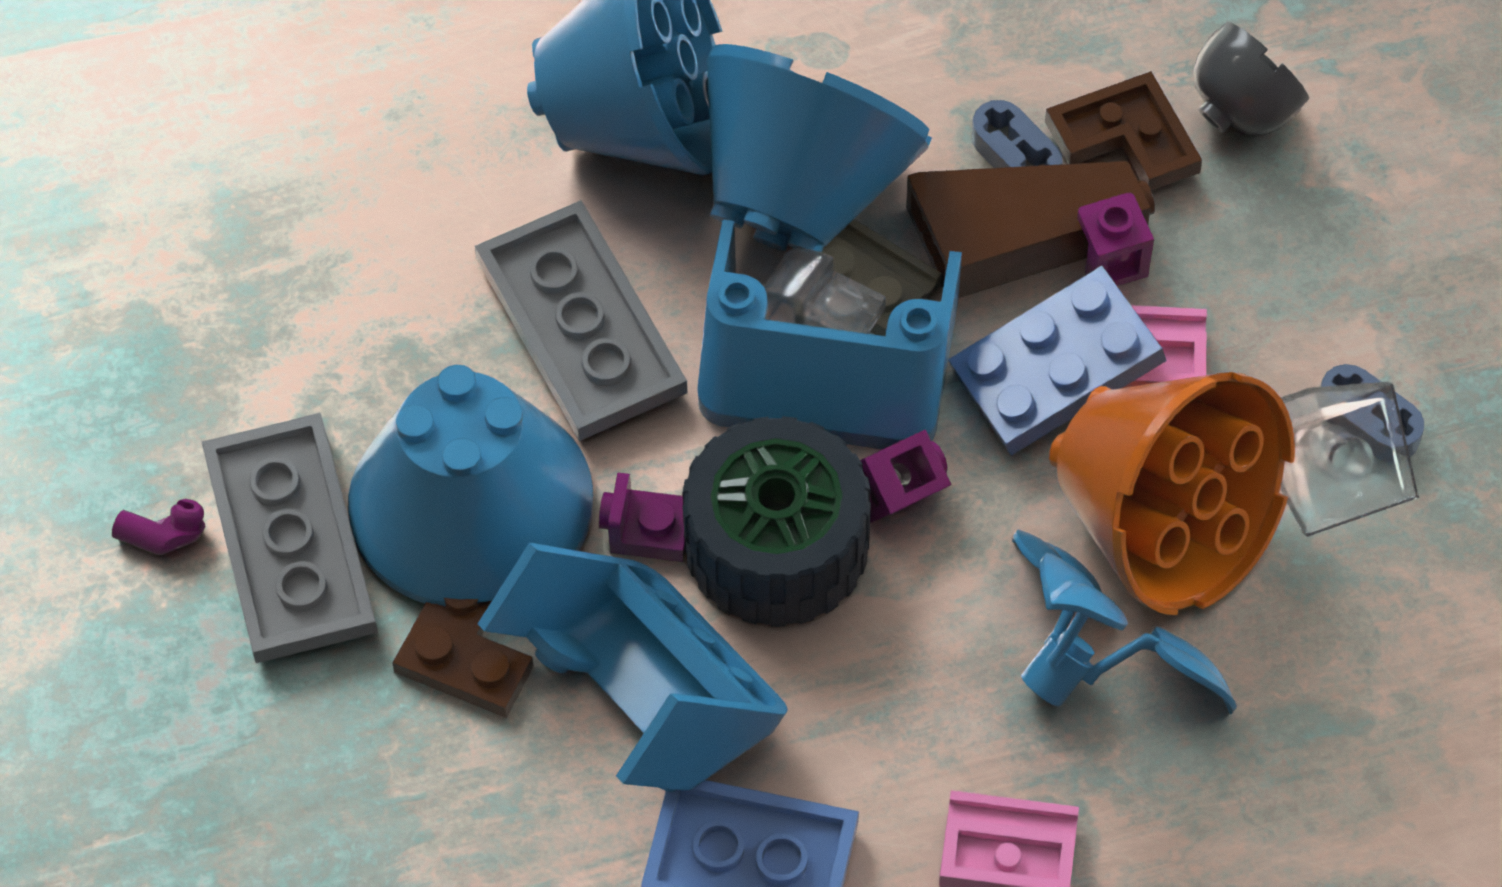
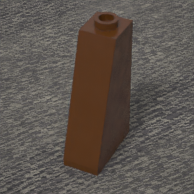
M1128 161L927 171L910 174L907 177L906 209L933 268L942 273V289L944 287L949 252H962L959 298L1086 259L1089 243L1077 218L1078 209L1081 206L1121 194L1132 193L1147 224H1149V217L1155 212V203L1149 185L1145 180H1137Z

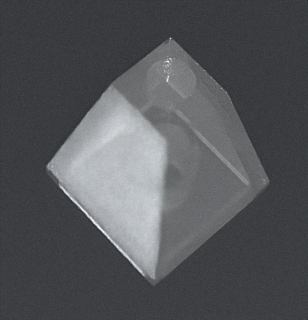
M1375 382L1311 387L1280 397L1288 410L1295 442V462L1289 463L1285 461L1280 490L1283 495L1288 497L1287 504L1305 536L1309 537L1419 498L1395 389L1392 383Z

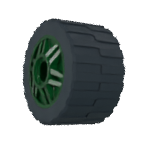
M766 416L753 418V421L735 424L727 428V431L720 436H714L704 445L705 449L701 454L695 456L689 467L688 479L684 480L682 492L685 552L687 553V566L691 576L695 577L698 582L699 590L707 599L710 598L717 604V608L728 615L733 614L742 618V621L755 625L757 623L770 624L771 627H781L797 622L800 624L814 620V617L822 613L827 614L838 607V603L845 596L849 597L856 588L859 576L864 573L869 550L870 486L868 477L863 473V464L858 456L848 449L845 441L839 436L832 435L824 430L823 426L813 422L799 421L794 417L768 418Z

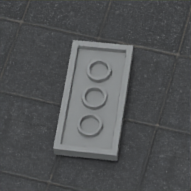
M582 200L475 245L478 263L579 441L688 393L685 376Z
M321 413L202 441L255 663L378 633Z

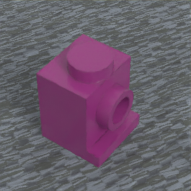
M926 429L860 460L863 464V473L868 477L870 486V523L893 514L952 485L947 476L948 466L945 455L941 448L934 441L930 440ZM895 469L900 473L902 482H900Z

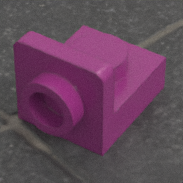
M1132 193L1121 194L1081 206L1078 209L1077 218L1089 243L1085 275L1103 266L1117 286L1149 276L1154 237Z
M618 472L614 493L603 492L599 511V529L608 530L610 553L683 562L685 555L683 496L632 490L630 474Z

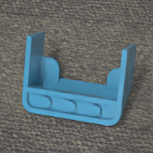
M723 219L706 299L697 387L698 406L702 415L709 422L722 427H731L738 423L744 424L753 421V418L766 416L768 418L794 417L799 421L813 422L823 426L824 430L832 435L839 436L848 445L876 449L887 448L925 429L932 441L938 426L958 308L962 252H949L941 302L925 299H911L902 302L891 312L885 336L766 320L768 308L766 290L755 278L736 273L735 221Z
M529 542L478 622V625L484 632L526 637L537 648L535 651L537 659L553 671L566 673L569 669L588 673L644 733L616 775L623 784L657 787L667 792L692 790L772 734L788 711L782 698L666 578L647 565L634 560Z

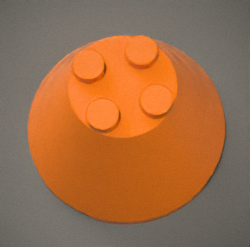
M1225 372L1119 389H1111L1105 386L1095 388L1090 393L1086 403L1075 414L1066 431L1059 434L1052 442L1049 451V461L1052 466L1057 468L1058 482L1064 496L1132 597L1159 613L1178 615V610L1193 605L1204 609L1222 599L1248 575L1263 555L1279 525L1288 500L1287 496L1279 492L1285 461L1289 463L1295 462V442L1288 410L1277 392L1268 384L1243 373Z

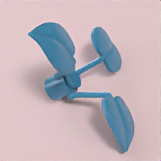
M1019 529L1015 532L1012 542L1016 543L1022 554L1040 570L1046 609L1062 610L1054 630L1044 642L1045 645L1021 674L1022 680L1034 693L1048 703L1060 707L1081 680L1089 685H1093L1101 674L1140 650H1150L1156 652L1163 660L1184 675L1218 694L1223 699L1230 715L1237 708L1236 702L1225 679L1213 662L1189 642L1160 627H1155L1151 634L1145 633L1095 665H1092L1089 660L1095 652L1087 642L1078 636V633L1088 617L1123 631L1128 624L1124 613L1116 603L1101 592L1095 577L1071 554L1028 532ZM1074 612H1077V614H1076L1075 617L1073 618L1072 622L1070 623V621H1071V619H1072V617H1073V615H1074Z

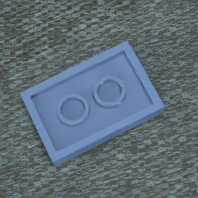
M1100 266L948 359L953 372L1011 456L1071 420L1086 403L1090 393L1095 388L1100 386L1111 389L1123 388L1167 361L1160 344L1103 266Z
M708 780L703 781L692 790L666 791L641 887H843L859 822V811Z

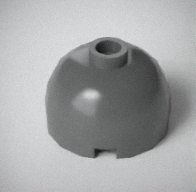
M1226 22L1219 30H1216L1198 53L1193 69L1195 89L1204 101L1198 111L1213 127L1222 133L1231 126L1246 135H1266L1279 130L1291 121L1309 100V95L1304 86L1283 63L1277 67L1265 55L1268 49L1261 42L1232 22Z

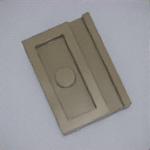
M856 219L851 221L823 248L820 257L809 255L795 271V285L874 335L880 336L886 335L889 316L896 306L911 299L926 300L933 290L936 292L940 288L942 279L941 272Z

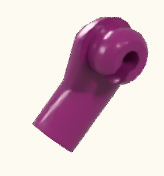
M182 499L171 507L170 516L158 521L150 520L123 509L114 521L112 537L151 553L165 555L199 539L206 527L203 521L204 509L194 500Z

